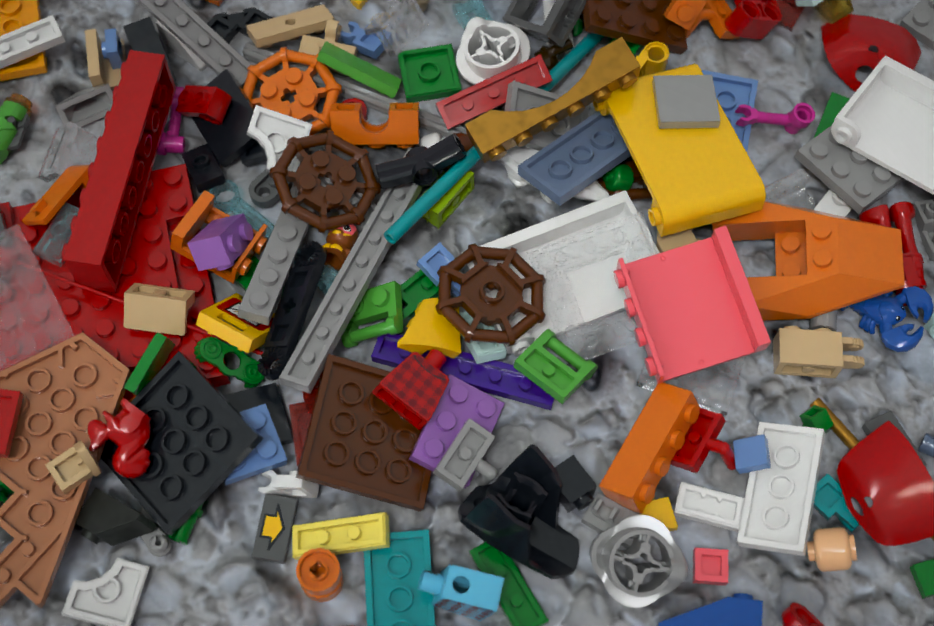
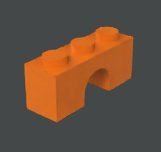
M362 103L332 104L330 109L331 130L334 131L335 135L355 146L368 145L369 148H383L385 145L396 144L399 148H411L414 144H419V103H390L389 119L381 125H372L364 119Z

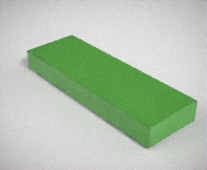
M325 41L317 57V61L390 98L395 97L402 79Z

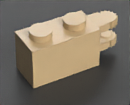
M798 326L779 328L773 339L774 374L836 378L842 369L863 368L865 365L863 357L843 355V351L862 350L864 342L860 338L842 337V332H835L829 328H817L815 330H805Z

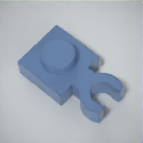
M356 22L348 23L351 33L341 31L340 34L343 43L357 47L359 53L377 59L392 42L390 33L371 25L361 29Z

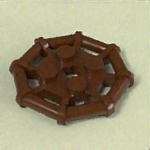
M327 130L326 133L301 138L291 137L288 139V145L276 165L270 168L269 174L274 180L282 203L281 210L284 214L289 213L317 228L320 233L351 224H362L374 198L381 192V185L377 183L368 158L369 152L365 148L360 149L338 137L332 130ZM324 145V151L318 150L310 155L304 150ZM332 147L352 158L349 161L342 159L331 152ZM296 156L301 164L296 172L288 171L287 168ZM359 165L365 183L357 182L355 166ZM319 177L329 178L333 186L329 184L326 187L321 186ZM287 182H293L294 186L297 187V197L292 198ZM353 193H363L357 206L353 207L349 202ZM303 203L309 206L310 208L318 211L319 216L303 208L300 205ZM338 208V210L342 209L345 214L327 217V212H330L331 209Z
M474 243L468 245L466 251L446 266H440L437 272L439 276L438 304L435 308L438 314L443 315L463 335L464 341L468 343L471 341L503 343L509 347L515 345V341L534 325L544 321L546 314L543 312V290L546 279L543 274H538L517 253L518 249L513 247L511 249L480 247ZM483 259L500 260L504 262L497 263V266H491L489 265V262H484ZM471 261L475 264V266L465 274L459 272V270H461ZM512 264L525 278L521 279L509 266ZM452 281L460 284V295L451 298ZM488 288L490 291L498 290L497 298L487 297L484 289ZM524 289H531V305L523 301L522 292ZM462 307L473 318L471 325L467 323L455 308ZM518 312L526 315V317L511 328L508 321ZM480 323L487 326L499 324L502 331L477 328Z

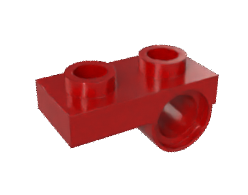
M185 85V88L179 94L178 105L175 111L183 116L200 117L208 122L222 125L232 96L218 87Z

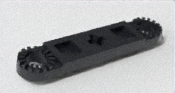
M317 241L307 242V245H303V249H299L300 253L297 252L296 255L298 257L295 258V266L290 270L263 346L265 350L261 355L262 359L259 358L258 360L260 363L257 364L258 371L268 380L279 379L298 343L327 258L326 249ZM275 360H277L276 362H277L278 364H276V363L274 364L276 367H274V366L271 367L272 363H273Z

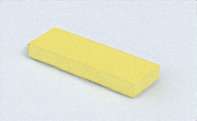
M385 512L292 526V558L299 560L307 551L316 548L326 549L334 555L390 547L389 515Z

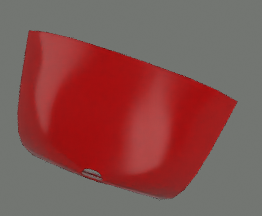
M849 14L836 17L821 26L824 49L831 67L855 92L863 83L856 78V71L859 67L869 66L874 70L886 55L914 70L922 53L916 38L902 26L883 19ZM870 46H876L878 48V52H872L871 50L869 51L868 48Z
M888 420L843 456L838 464L837 475L846 505L857 522L877 543L885 546H897L934 536V481L911 443ZM851 497L855 498L860 504L863 516L859 515L854 509ZM864 497L872 499V507H868Z

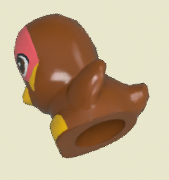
M354 224L329 229L326 244L323 245L327 251L324 265L336 271L341 269L359 237V231Z

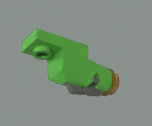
M12 93L10 97L5 98L0 107V164L4 162L11 150L20 148L25 131H27L31 120L32 102L17 93Z

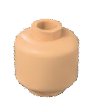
M844 527L817 529L813 533V541H807L809 561H816L817 568L822 572L848 570L852 566V561H857L854 534L848 535V531Z

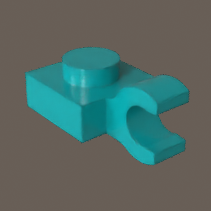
M827 473L817 483L813 507L827 521L836 515L839 521L850 532H853L860 524L850 513L840 484Z

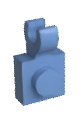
M439 242L419 259L416 265L437 287L439 285L437 272L440 266H446L455 258ZM452 281L451 294L454 297L460 295V284Z

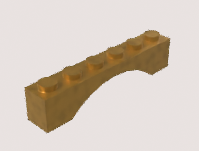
M620 37L597 50L583 77L558 99L541 107L524 111L489 110L466 123V133L484 163L489 160L492 162L504 157L510 148L516 145L522 147L528 144L537 133L541 131L549 132L556 128L562 119L568 116L573 118L581 114L587 105L593 102L601 103L611 96L612 91L620 87L625 89L633 85L637 81V77H639L640 64L623 37Z

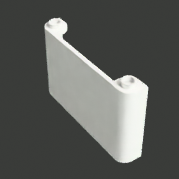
M885 55L835 117L831 133L838 143L843 144L934 195V81Z
M626 190L480 245V247L511 249L513 247L518 249L517 253L538 274H543L546 279L543 290V312L546 314L544 321L537 323L515 341V345L508 347L504 344L507 354L521 355L547 329L554 332L557 337L625 310L624 299H627L624 289L617 287L613 272L617 270L618 259L623 258L626 264L660 253ZM483 259L484 262H489V265L491 266H497V263L504 262L500 260ZM472 261L465 266L467 272L475 266ZM512 264L509 266L521 279L525 278ZM488 288L484 289L487 297L497 298L498 290L490 291ZM527 288L523 290L522 297L524 302L531 305V289ZM518 312L508 320L511 328L526 317V315ZM499 324L494 325L495 330L502 331Z

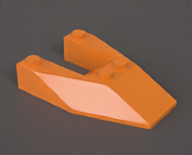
M768 201L764 202L763 208L760 211L712 223L713 231L716 228L727 226L732 241L775 239L776 276L746 277L763 321L810 319L904 288L905 285L900 229Z

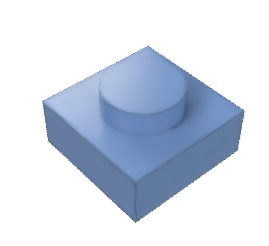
M116 28L105 30V42H101L102 54L104 59H109L113 69H119L124 61L123 46Z

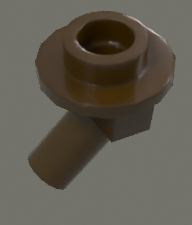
M568 38L563 48L556 45L551 47L543 45L539 51L534 53V57L541 54L548 71H550L560 62L557 55L573 49L572 41Z

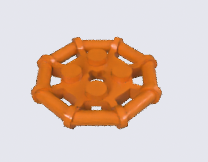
M281 47L279 52L247 68L248 74L243 91L254 108L258 105L305 122L313 118L315 121L311 123L312 127L309 134L311 136L325 128L329 129L331 127L330 109L333 103H337L339 94L342 93V85L337 83L327 65L317 61L319 54L312 55ZM290 62L308 65L309 67L306 71H301L296 67L290 68ZM283 64V69L270 77H266L263 74L277 65ZM317 72L325 83V87L317 88L312 80ZM257 81L263 83L260 88V97L252 99ZM289 92L296 93L293 96L295 101L292 103L288 100L283 101V98ZM326 97L322 113L316 112L317 101L319 102L320 98Z

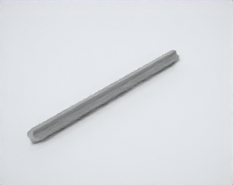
M250 42L246 43L242 50L244 58L256 63L276 53L266 48H257L255 44ZM290 62V68L296 67L301 71H306L309 67L308 65ZM281 63L272 69L280 71L283 69V64ZM317 72L312 80L317 87H325V83ZM333 75L337 83L342 85L340 96L348 99H360L366 106L388 115L390 103H404ZM419 108L420 127L432 132H438L444 137L461 132L467 134L465 126L459 125L447 130L442 117Z

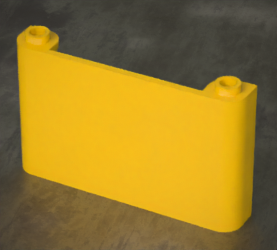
M697 64L637 77V81L630 87L625 89L620 87L612 91L611 96L601 103L593 102L595 111H599L602 116L612 115L653 198L651 208L648 209V218L651 225L656 226L661 237L762 210L766 199L763 181L718 100L719 128L659 129L652 86L653 76L704 75Z

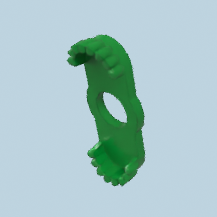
M215 337L203 338L194 347V354L200 363L206 361L217 367L222 374L237 378L245 383L244 388H255L264 378L258 371V361L247 356L244 351H239L237 347L230 346ZM234 353L238 356L240 365L237 369L231 370L225 366L223 361L225 354Z

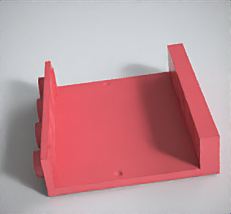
M727 226L714 229L710 238L625 264L623 258L618 259L617 270L613 271L615 282L619 289L623 288L627 297V299H624L625 310L629 318L634 317L637 328L634 329L637 343L639 347H645L648 358H644L647 371L650 376L655 375L658 384L766 350L771 343Z

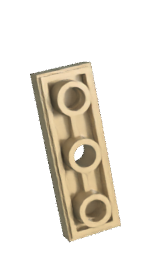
M323 4L246 25L248 36L257 48H269L275 43L297 40L303 34L322 33L325 31L328 19L334 20V17Z

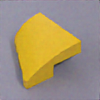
M438 298L424 299L418 304L415 316L409 320L406 326L408 329L404 336L398 340L397 348L412 353L417 352L420 355L427 350L436 349L444 356L454 359L461 354L460 332L443 315L437 313L435 306L438 304Z

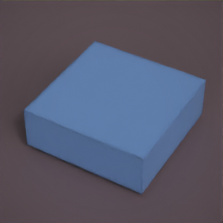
M764 434L733 440L735 465L739 474L771 468L768 439Z

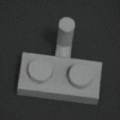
M469 418L432 473L458 491L464 488L474 470L480 473L476 477V484L478 486L488 485L497 477L498 472L496 468L482 458L496 436Z

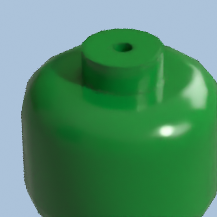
M618 164L602 176L606 189L612 192L616 190L627 191L634 183L633 170L625 164Z

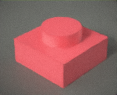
M695 547L693 550V583L726 586L728 584V550Z

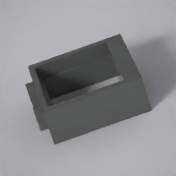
M512 0L502 19L504 22L517 26L530 37L562 48L586 3V0H556L545 22L540 26L528 22L539 0Z

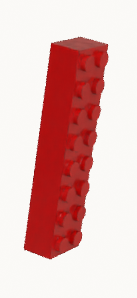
M130 50L127 61H123L119 86H115L113 90V105L111 111H107L105 115V130L103 136H99L97 140V155L95 161L89 165V180L86 189L83 188L80 193V208L78 214L73 217L71 222L72 233L69 243H65L62 250V259L75 281L99 291L116 293L176 91V86L164 54Z

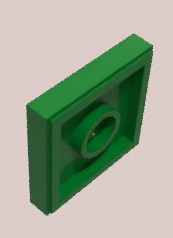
M452 44L397 52L406 103L445 98L462 91Z

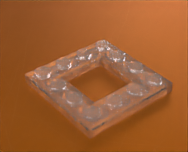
M642 212L527 252L532 268L538 274H543L546 279L543 299L557 339L585 360L636 343L634 329L637 328L634 317L629 318L626 311L586 325L567 272L624 253L628 263L658 254Z

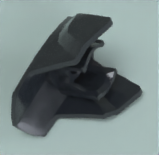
M534 444L529 445L502 472L494 483L474 488L458 509L459 520L472 533L492 547L550 579L565 578L573 574L579 558L578 538L558 525L560 496L563 484L557 470L541 450Z

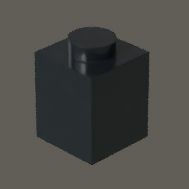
M574 455L555 467L563 484L560 503L568 513L575 508L580 511L593 502L594 498L592 496L595 494L597 485Z

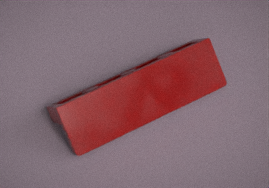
M541 54L436 102L437 112L440 113L447 130L506 104L508 84L512 81L536 88H541L551 83L553 80Z

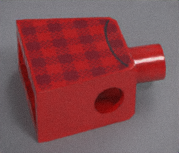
M431 349L425 358L419 353L413 352L383 378L371 393L420 430L431 419L449 382L448 376L440 371L446 362V357L436 349Z

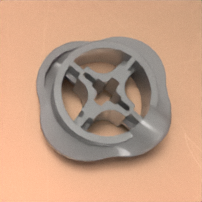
M638 514L626 517L615 526L603 531L590 545L589 555L594 571L602 580L609 595L615 601L627 607L641 608L648 606L660 597L675 590L687 577L688 568L683 552L675 543L668 528L652 516ZM638 535L637 539H633V543L628 549L617 550L626 539ZM650 536L657 542L660 548L661 561L651 556V545L648 544ZM641 556L651 564L643 562L642 564L637 563L635 566L625 558L634 559ZM614 561L625 565V577L628 578L626 586L616 576ZM658 572L650 582L639 586V584H643V580L648 573Z

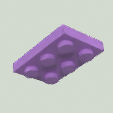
M449 374V382L431 419L423 426L409 460L433 472L469 418L492 434L505 403ZM474 470L471 477L465 484L464 488H467L470 485V482L476 470Z

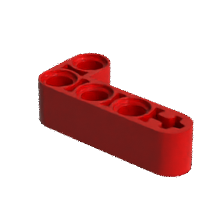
M734 0L736 8L725 19L724 23L727 30L734 36L764 39L782 20L783 16L776 0Z

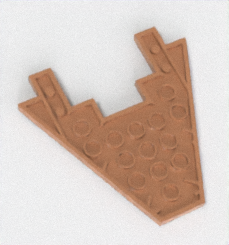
M83 332L0 371V389L20 391L24 395L9 458L0 457V481L14 492L0 507V527L14 538L0 554V608L18 589L40 608L45 605L93 478L92 476L67 494H64L45 464L73 447L78 441H82L89 450L91 442L87 431L88 423L93 419L106 423L107 421L102 414L104 410L111 415H117L121 399L126 391L124 386L132 374L130 369ZM106 442L96 451H90L97 463H99Z

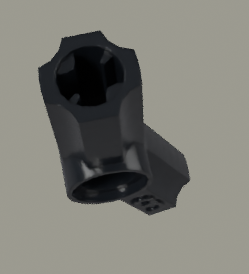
M455 133L429 148L424 146L412 148L404 158L375 165L381 189L410 182L418 186L432 184L438 178L440 170L464 158L467 154Z

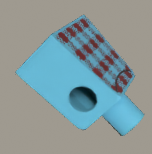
M448 565L439 574L423 570L419 579L418 590L434 594L432 601L434 607L482 621L497 612L504 578L455 565Z

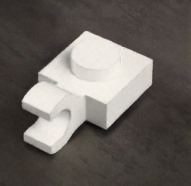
M269 470L262 473V475L267 479H272L270 485L259 487L258 491L264 495L281 494L292 498H317L319 485L296 478L297 471H290L289 475H279L275 471Z

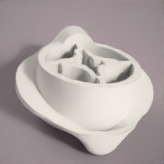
M474 17L469 20L462 35L460 47L456 55L457 68L466 81L475 85L529 60L531 53L530 42L527 35L517 26Z

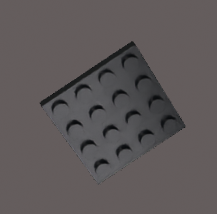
M179 351L130 402L151 418L150 438L144 447L150 451L149 460L151 462L146 469L147 471L136 478H126L119 475L112 465V456L118 446L111 440L106 441L100 457L162 530L169 535H173L264 439L189 358Z

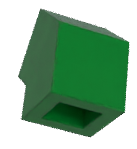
M814 405L800 415L803 422L802 427L824 429L825 434L834 425L827 409Z

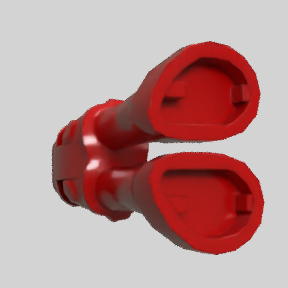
M905 201L897 202L889 209L888 205L883 204L861 213L858 217L860 221L892 227V223L896 226V229L901 230L904 288L916 286L926 289L928 286L924 279L923 257L916 247L912 227V219L915 217L914 204ZM904 288L895 290V294L898 295Z

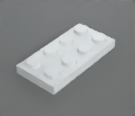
M759 422L757 436L764 434L768 439L771 468L753 471L749 474L737 544L740 547L805 556L825 431L820 428Z

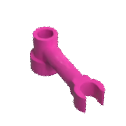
M176 86L171 104L168 131L163 132L157 155L184 153L185 136H179L182 115L175 111L178 105L179 94L184 87Z
M807 103L796 104L787 114L761 112L746 104L740 105L735 110V113H742L746 116V118L740 117L736 122L739 126L744 127L755 123L782 125L790 134H797L801 129L808 127L815 119V111Z

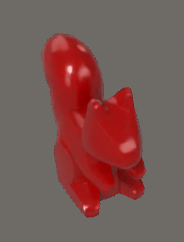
M123 397L120 402L123 409L119 414L114 416L104 410L102 414L107 421L106 423L97 419H93L88 423L87 431L91 442L89 450L94 452L107 440H111L118 446L112 456L114 470L123 477L136 478L147 471L146 469L151 462L149 460L150 451L144 448L150 438L151 418Z

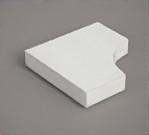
M256 105L246 135L257 140L264 149L267 158L266 171L270 172V168L276 165L288 145L287 140L291 137L301 138L309 136L312 124ZM296 156L287 168L288 171H297L300 161Z
M117 558L112 568L101 577L90 581L73 580L62 616L99 626H131L149 566Z

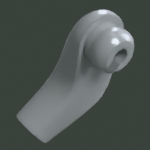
M142 506L140 513L158 525ZM159 526L153 532L140 536L150 553L154 556H165L171 549V541Z

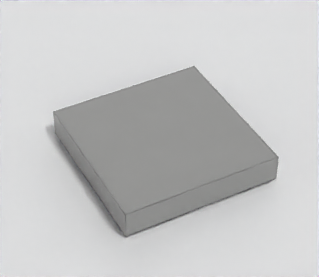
M712 75L653 76L652 86L659 129L719 128L720 115Z

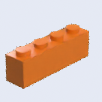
M663 382L657 384L599 485L607 498L629 510L642 514L646 505L653 500L655 489L661 478L668 473L670 462L676 451L683 446L685 435L691 424H694L698 419L700 407L692 391Z

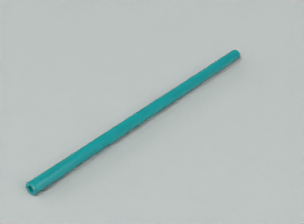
M589 32L549 71L553 81L539 89L550 91L605 36ZM474 146L466 152L467 155L464 158L458 160L384 232V237L388 242L395 244L481 159Z

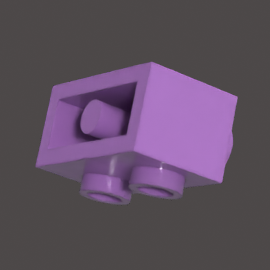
M244 213L212 220L187 243L198 271L212 268L222 271L232 267L235 264L234 261L241 256L252 241L253 229L247 222Z

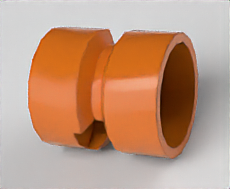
M322 548L311 549L298 560L296 575L307 597L317 602H327L337 597L342 590L344 578L339 561L332 552Z

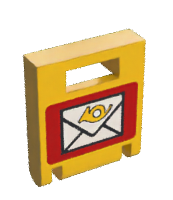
M238 293L199 312L196 322L198 327L208 331V334H213L237 347L239 351H244L248 354L264 345L275 315L273 313L269 325L239 318L238 309L243 296Z

